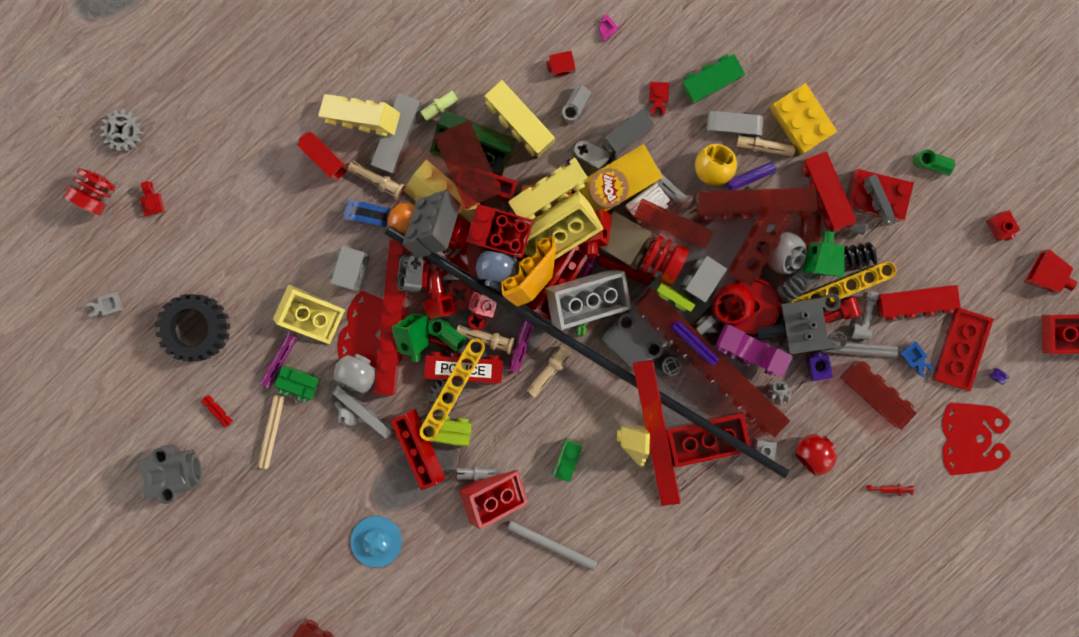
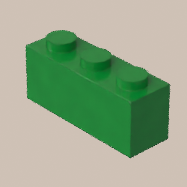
M726 54L720 57L718 63L713 66L709 63L702 67V72L696 75L694 73L687 75L681 86L691 104L694 105L741 79L745 72L735 54L731 56Z

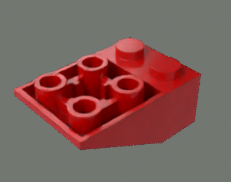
M477 204L466 242L469 245L523 258L534 220Z

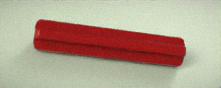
M603 255L598 260V265L609 270L615 268L624 271L626 277L645 285L651 283L652 277L637 269L634 270Z

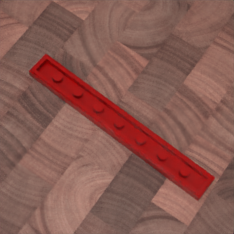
M653 360L633 362L645 427L650 433L649 447L661 505L681 504Z

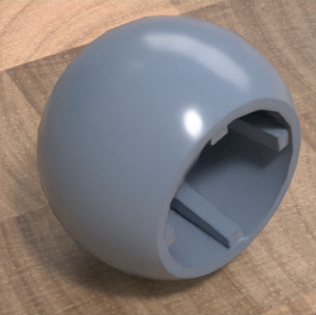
M484 251L476 263L477 276L479 279L486 280V286L502 289L501 281L518 275V261L516 257Z

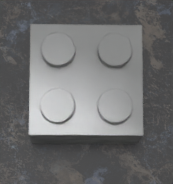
M342 246L336 253V268H332L330 273L331 283L359 291L370 254Z
M708 256L697 259L692 266V269H694L693 273L687 275L681 283L684 286L682 291L701 303L708 300L727 268Z

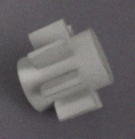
M784 382L770 384L767 398H772L771 403L775 405H783L785 402L789 403L792 389H787L788 384Z

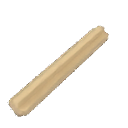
M276 394L273 396L257 465L261 469L269 467L285 399L283 395Z

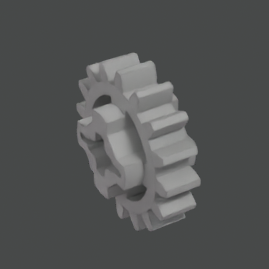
M124 109L121 110V113L118 110H114V115L108 113L109 119H102L105 126H100V129L104 130V133L100 134V136L106 138L104 143L110 144L109 148H116L120 152L123 151V148L126 151H130V146L136 148L135 142L142 141L138 138L139 135H144L140 131V128L144 126L138 123L140 118L134 117V113H127ZM121 118H126V119H128V120H124L123 122L119 121V119H121ZM121 139L125 141L124 143H117V142H116V141H120Z

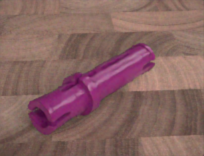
M523 320L515 348L512 349L513 354L508 367L509 370L518 373L520 372L524 356L526 357L527 353L525 352L534 326L526 320Z
M287 332L273 360L266 366L267 370L259 382L260 384L271 388L277 374L280 373L281 367L298 337Z

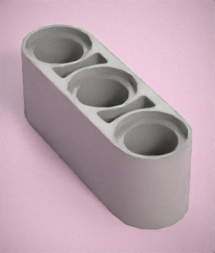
M721 111L708 112L707 132L729 135L739 134L749 137L762 136L763 116Z

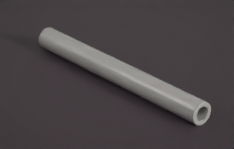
M513 521L510 522L507 528L591 570H594L597 565V561Z

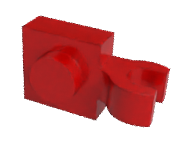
M141 182V187L145 196L140 197L144 216L165 212L161 193L155 194L152 182Z

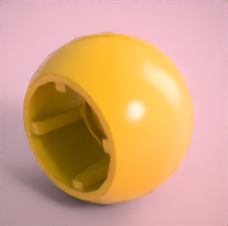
M720 144L708 145L696 157V174L701 181L708 185H724L736 173V156L726 146Z

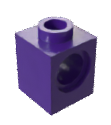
M815 352L811 353V357L806 358L811 381L833 378L829 355ZM820 360L823 363V368L817 371L815 364Z

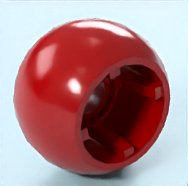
M736 283L727 284L719 288L712 300V310L715 317L721 323L731 326L741 325L748 321L755 308L754 297L750 290ZM730 299H737L739 306H733ZM742 310L740 315H732V313Z
M817 434L807 435L795 447L794 453L797 459L814 476L827 474L833 469L837 461V455L834 452L836 447L825 436L820 437Z

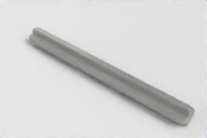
M785 339L783 340V349H787ZM832 342L833 345L836 346V347L841 344V343ZM847 343L840 350H833L831 348L815 350L816 352L896 357L898 354V348L895 346Z

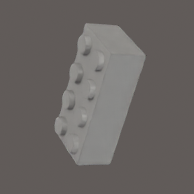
M615 268L545 288L552 325L561 330L631 309L625 272Z

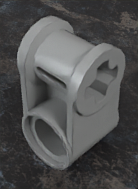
M580 141L573 147L574 157L596 170L604 168L611 156L608 151L586 141ZM582 146H584V151H586L587 153H583L582 155H580V150L577 148H581Z

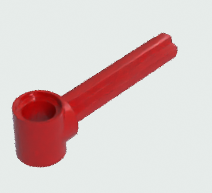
M855 296L841 299L837 310L823 312L825 323L840 317L848 320L862 314Z

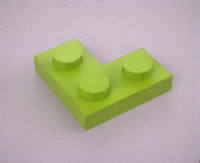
M663 282L658 286L657 291L660 292L659 296L666 301L673 300L676 303L675 306L684 312L686 310L692 311L695 306L694 299L679 290L672 289Z

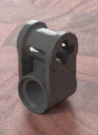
M409 254L403 255L400 258L397 278L398 290L419 292L421 290L424 265L422 258L417 259L414 255Z

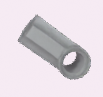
M577 84L567 104L563 107L562 119L565 123L574 124L578 120L581 111L592 94L586 87ZM573 110L576 115L573 118H569L565 112Z

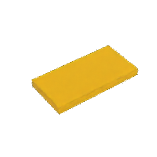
M644 144L600 169H616L625 176L629 188L624 200L663 178ZM597 171L588 176L587 182L584 183L585 187L581 189V192L594 211L601 209L607 211L612 207L599 205L594 201L590 193V182L593 176L599 172Z

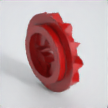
M454 280L446 287L444 296L452 295L453 299H455L457 295L454 290L455 288L460 292L466 289L463 294L466 301L459 298L454 301L456 310L467 309L474 288L461 280Z

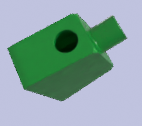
M823 231L821 242H811L809 244L803 272L844 277V246L833 244L834 232Z
M411 313L392 326V331L398 352L409 355L410 362H418L421 360L420 351L429 344L428 315Z

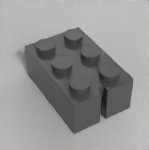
M447 190L418 199L405 233L403 245L417 259L430 255L431 252L436 253L446 250L461 204Z

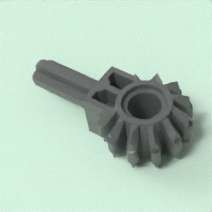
M802 267L777 288V293L786 303L791 302L815 281L814 276L816 274L803 272Z

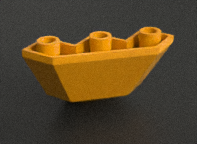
M554 236L543 238L536 242V255L527 257L519 262L518 275L501 281L502 295L517 307L533 301L551 280L556 254Z

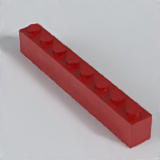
M389 240L374 394L391 396L396 395L400 353L397 350L392 326L404 319L406 291H400L397 288L399 260L403 255H410V251L395 240Z

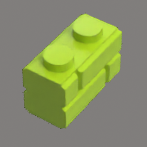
M439 414L438 418L435 417L434 419L441 420L444 415ZM448 416L439 433L431 442L469 447L472 423L468 422V418L457 417V420H451L450 416ZM432 428V431H431V437L434 435V429H433V428Z

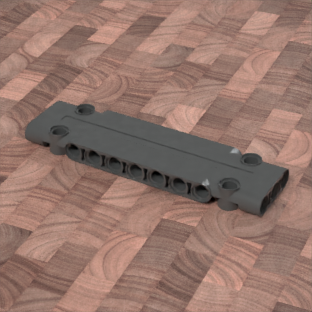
M746 186L685 247L689 249L688 256L675 282L669 287L676 291L679 290L694 299L695 306L692 311L686 310L684 312L675 306L676 303L673 300L666 301L659 296L660 292L657 291L661 283L659 275L630 304L631 309L626 310L600 338L632 369L633 362L653 360L654 362L666 348L672 346L680 337L671 329L672 325L679 321L688 329L712 305L716 291L724 285L732 284L760 255V252L766 247L769 240L777 235L787 223L752 188ZM730 208L737 210L735 218L729 215L728 211ZM758 234L763 235L765 238L762 245L756 241ZM708 256L727 268L708 300L701 303L682 291L684 286L681 283L687 275L693 273L694 269H692L695 261L700 257ZM624 317H628L631 320V325L628 328L621 326V320ZM652 344L658 346V352L655 355H651L648 351L649 346Z

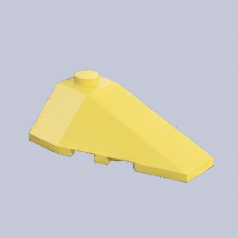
M621 426V430H617V442H620L621 447L640 467H644V463L649 456L650 433L644 426Z

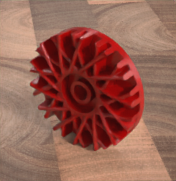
M747 278L736 282V284H741L750 290L754 297L755 309L748 321L733 327L745 332L747 335H757V328L775 325L781 313V300L775 288L768 282L758 278ZM730 299L733 306H739L737 299ZM742 310L732 313V315H740Z

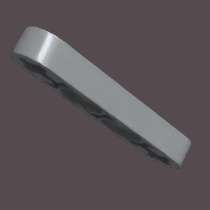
M338 384L332 391L340 401L384 438L389 440L394 435L395 431L344 387Z

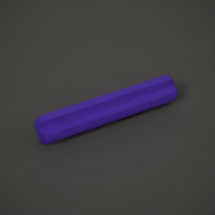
M773 162L767 163L729 180L726 183L728 191H734L775 173L777 167Z
M676 321L672 325L671 329L707 363L714 366L718 362L719 358L681 322Z

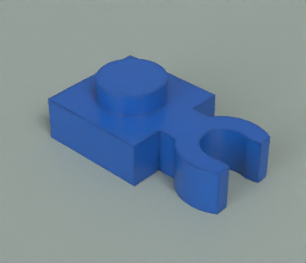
M914 341L899 352L910 368L917 367L916 372L919 376H925L922 372L923 367H927L929 371L933 370L932 365L925 363L924 360L928 356L917 341Z

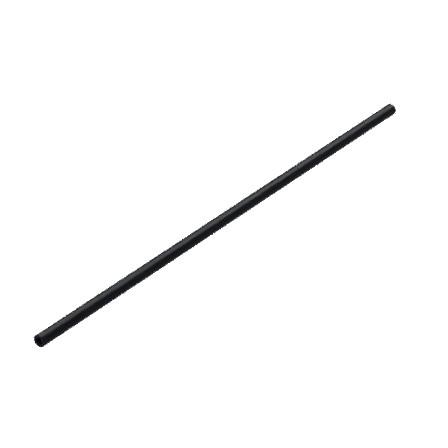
M389 226L385 234L403 245L405 235ZM431 252L430 255L423 257L637 388L635 375L522 306L517 307L501 293L486 286L483 282L439 255ZM659 391L663 405L782 478H786L789 473L788 469Z

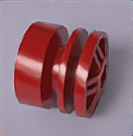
M78 168L76 172L84 178L81 179L74 176L73 180L79 184V187L69 185L63 198L91 213L101 216L107 204L100 197L111 198L112 195L104 190L107 188L115 191L116 186L98 173Z
M659 235L650 245L643 259L641 272L646 274L649 267H652L650 276L653 277L657 271H661L659 281L672 286L684 265L689 249L677 244L671 251L669 250L671 241L667 240L665 245L661 246L664 237Z

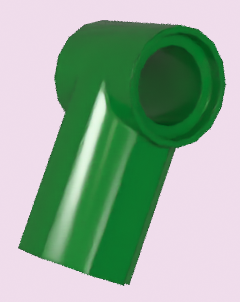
M927 149L914 155L913 164L919 169L925 168L950 176L955 167V160ZM922 155L927 157L926 164L922 161Z
M434 318L429 322L428 331L430 334L437 336L454 351H458L466 343V337L454 329L449 322ZM441 324L442 328L438 332V327Z

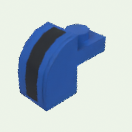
M347 200L343 219L386 227L390 208Z

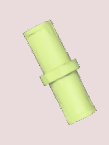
M450 91L443 97L436 98L431 105L420 112L427 121L439 112L443 113L444 109L458 101V98L453 91Z

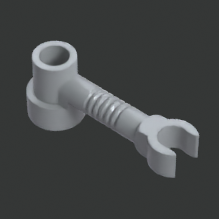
M867 292L863 320L861 325L855 323L851 325L849 338L856 340L860 338L867 341L871 339L872 330L868 329L879 293Z

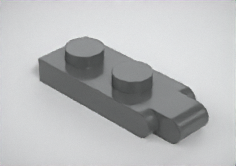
M874 174L865 178L864 188L868 194H871L873 208L876 212H879L886 225L895 224L894 212L877 175Z

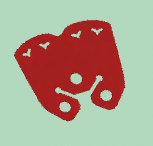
M365 291L359 292L354 297L347 311L348 325L341 330L338 338L337 352L339 359L346 355L354 357L355 354H359L371 361V367L377 368L379 338L375 334L381 329L382 298ZM361 297H363L364 302L358 303V301L361 300ZM354 309H355L358 314L353 317V314L355 313V312H354ZM404 311V318H405V317H407L408 315H407V313ZM347 332H348L350 338H347V339L345 340V337H347ZM400 354L399 363H400V362L402 361V359H403V355H402V354Z
M951 402L947 405L942 421V429L947 437V441L943 446V461L950 475L993 471L1010 458V451L1002 443L995 444L988 452V456H983V453L992 445V432L986 425H983V421L986 420L987 424L997 434L1004 433L1010 425V419L998 408ZM951 409H953V411L955 412V414H952L951 416H949L950 413L952 412ZM997 418L1003 420V424L1000 427L995 425ZM948 423H950L951 425H953V427L951 428L950 431H949V427H950V426L948 425ZM980 434L985 437L982 443H979L976 439ZM949 447H951V449L954 451V452H952L950 455H949V452H950ZM998 450L1003 452V457L1000 459L995 456V452ZM950 462H952L953 464H955V466H954L953 469H952V465L950 464Z

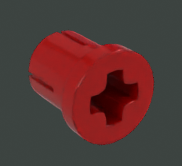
M474 312L469 315L468 325L470 328L482 330L486 326V316ZM474 316L482 319L478 327L476 324H472Z

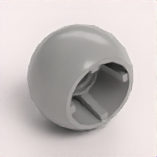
M789 232L779 233L773 236L767 243L764 252L765 261L773 271L779 274H792L798 271L805 262L807 256L806 245L796 234Z
M355 354L354 357L346 355L335 365L333 376L335 381L363 394L373 386L376 379L375 368L370 366L371 361L359 354Z

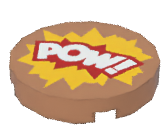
M607 168L600 170L593 176L590 182L592 198L596 203L604 207L619 205L628 194L629 186L627 179L616 169Z

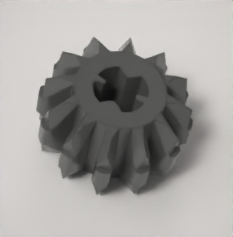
M438 380L435 381L437 388L432 385L429 387L434 391V393H427V396L433 397V399L428 401L429 404L434 401L436 402L447 380L442 381V386ZM447 392L445 394L448 395V398L446 397L444 402L451 403L453 395Z

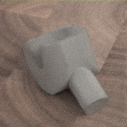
M337 401L335 406L339 411L338 423H345V425L349 426L357 425L359 416L351 409H346L342 401Z

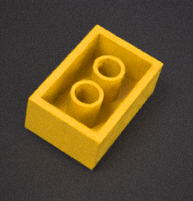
M806 83L769 107L791 143L795 145L799 155L804 154L837 132Z

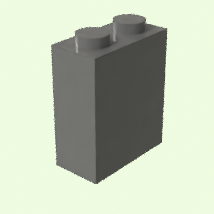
M642 109L605 136L603 148L616 157L650 132L655 124Z

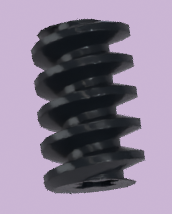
M866 242L864 245L860 243L857 247L855 245H850L849 248L844 246V271L847 270V265L854 269L855 263H857L859 268H862V262L868 267L871 260L874 265H877L876 250L870 242Z

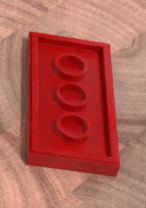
M955 308L932 380L971 392L994 319L962 308Z

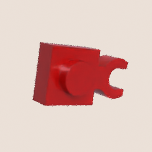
M650 81L649 102H654L650 111L651 115L654 116V110L659 108L661 109V116H664L666 109L663 103H668L670 83Z

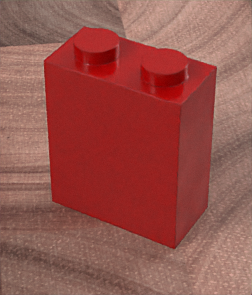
M311 131L309 133L305 132L298 139L299 143L297 146L331 179L337 182L347 172L348 166Z

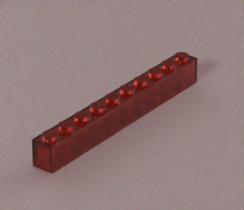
M649 288L634 304L638 308L636 312L643 319L645 317L649 318L652 321L650 325L657 332L661 330L665 334L663 338L669 344L673 345L675 343L679 347L677 351L685 359L688 356L693 360L691 365L698 371L702 369L706 373L705 378L711 384L716 382L720 386L718 390L726 398L730 396L733 399L732 404L739 410L743 408L747 412L745 416L752 423L756 421L760 424L759 429L766 436L770 434L775 438L790 422L772 402L672 306L661 298L654 289ZM676 321L681 322L719 358L714 366L707 363L671 329Z

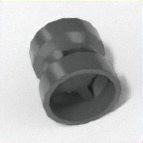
M668 356L661 362V370L669 376L677 375L681 370V362L676 357Z

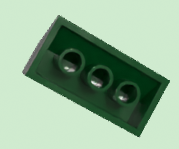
M444 111L437 123L430 152L460 165L503 176L516 139Z

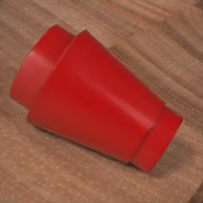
M440 269L428 270L426 293L429 294V298L443 297L445 287Z

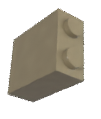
M614 211L611 215L609 244L599 247V249L636 270L643 264V259L656 237L650 231Z

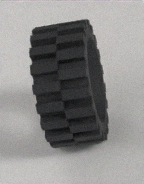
M198 294L180 295V297L172 298L170 300L171 303H166L163 306L165 311L158 313L157 317H160L161 321L155 323V327H160V332H155L156 337L162 338V341L158 342L159 345L167 348L165 352L168 355L173 354L174 359L183 360V362L207 360L211 356L217 355L220 352L219 349L224 348L226 345L224 340L229 339L230 334L226 333L227 329H230V324L226 323V319H229L228 314L222 312L224 307L217 305L218 301L208 298L209 296ZM189 309L201 312L208 322V334L205 340L195 347L182 343L176 334L177 319L183 312Z

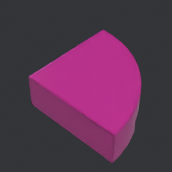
M605 14L600 23V35L604 42L619 30V27L607 14Z

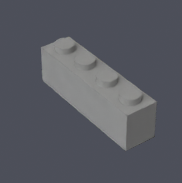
M398 93L397 97L394 96L391 107L400 112L395 135L387 134V137L378 136L377 150H373L370 156L373 167L395 175L422 106L419 100Z

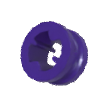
M995 367L993 369L994 373L989 374L991 379L1001 385L1005 384V379H1009L1005 372Z

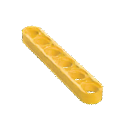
M891 262L880 263L798 296L789 303L810 300L813 294H818L822 298L829 294V288L832 286L838 289L837 296L840 299L891 279L896 274V266ZM885 265L891 268L889 276H885L882 273V268ZM867 272L872 273L874 276L871 283H867L864 280V275ZM850 279L856 283L854 290H849L846 287V282ZM830 297L826 299V304L834 302Z
M481 339L471 340L462 353L420 429V436L424 440L431 441L439 433L485 350V344ZM473 342H479L482 345L480 352L474 353L471 350ZM463 359H470L472 361V367L469 370L462 368L461 362ZM457 375L463 379V383L459 387L452 384V378ZM449 392L453 395L451 403L443 401L442 396L444 393ZM436 409L443 411V419H434L433 412ZM430 426L434 429L432 437L424 435L423 430L425 427Z

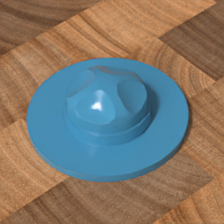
M382 516L365 518L358 523L352 532L351 548L353 554L366 566H386L393 562L400 553L402 547L400 530L388 518Z

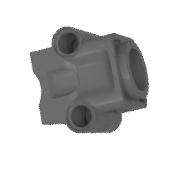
M169 444L153 450L151 456L138 460L139 471L144 478L142 489L144 499L157 497L161 503L169 504L183 497L186 491H192L201 485L202 468L199 457L194 449L179 451L176 445Z

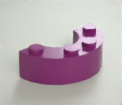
M728 324L724 325L715 345L717 346L716 350L724 353V355L733 359L737 356L741 358V363L750 367L752 364L765 369V374L774 378L776 374L784 376L793 357Z

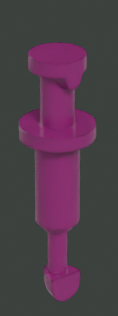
M597 257L590 258L589 262L585 261L586 267L580 278L590 276L592 269H596L594 263Z

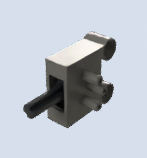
M828 294L818 299L781 304L783 324L757 328L758 339L785 335L788 354L828 348L833 350L843 349L847 344L846 336L841 332H834L827 337L823 310L826 312L837 310L840 306V298L835 294ZM828 297L832 298L835 302L833 308L826 306V299ZM834 336H839L841 339V344L837 347L832 343Z

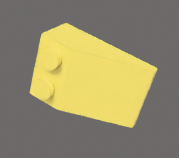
M288 284L273 320L277 325L330 344L345 309Z

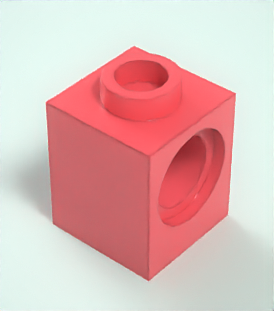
M473 291L468 309L474 313L493 318L497 302L480 292Z

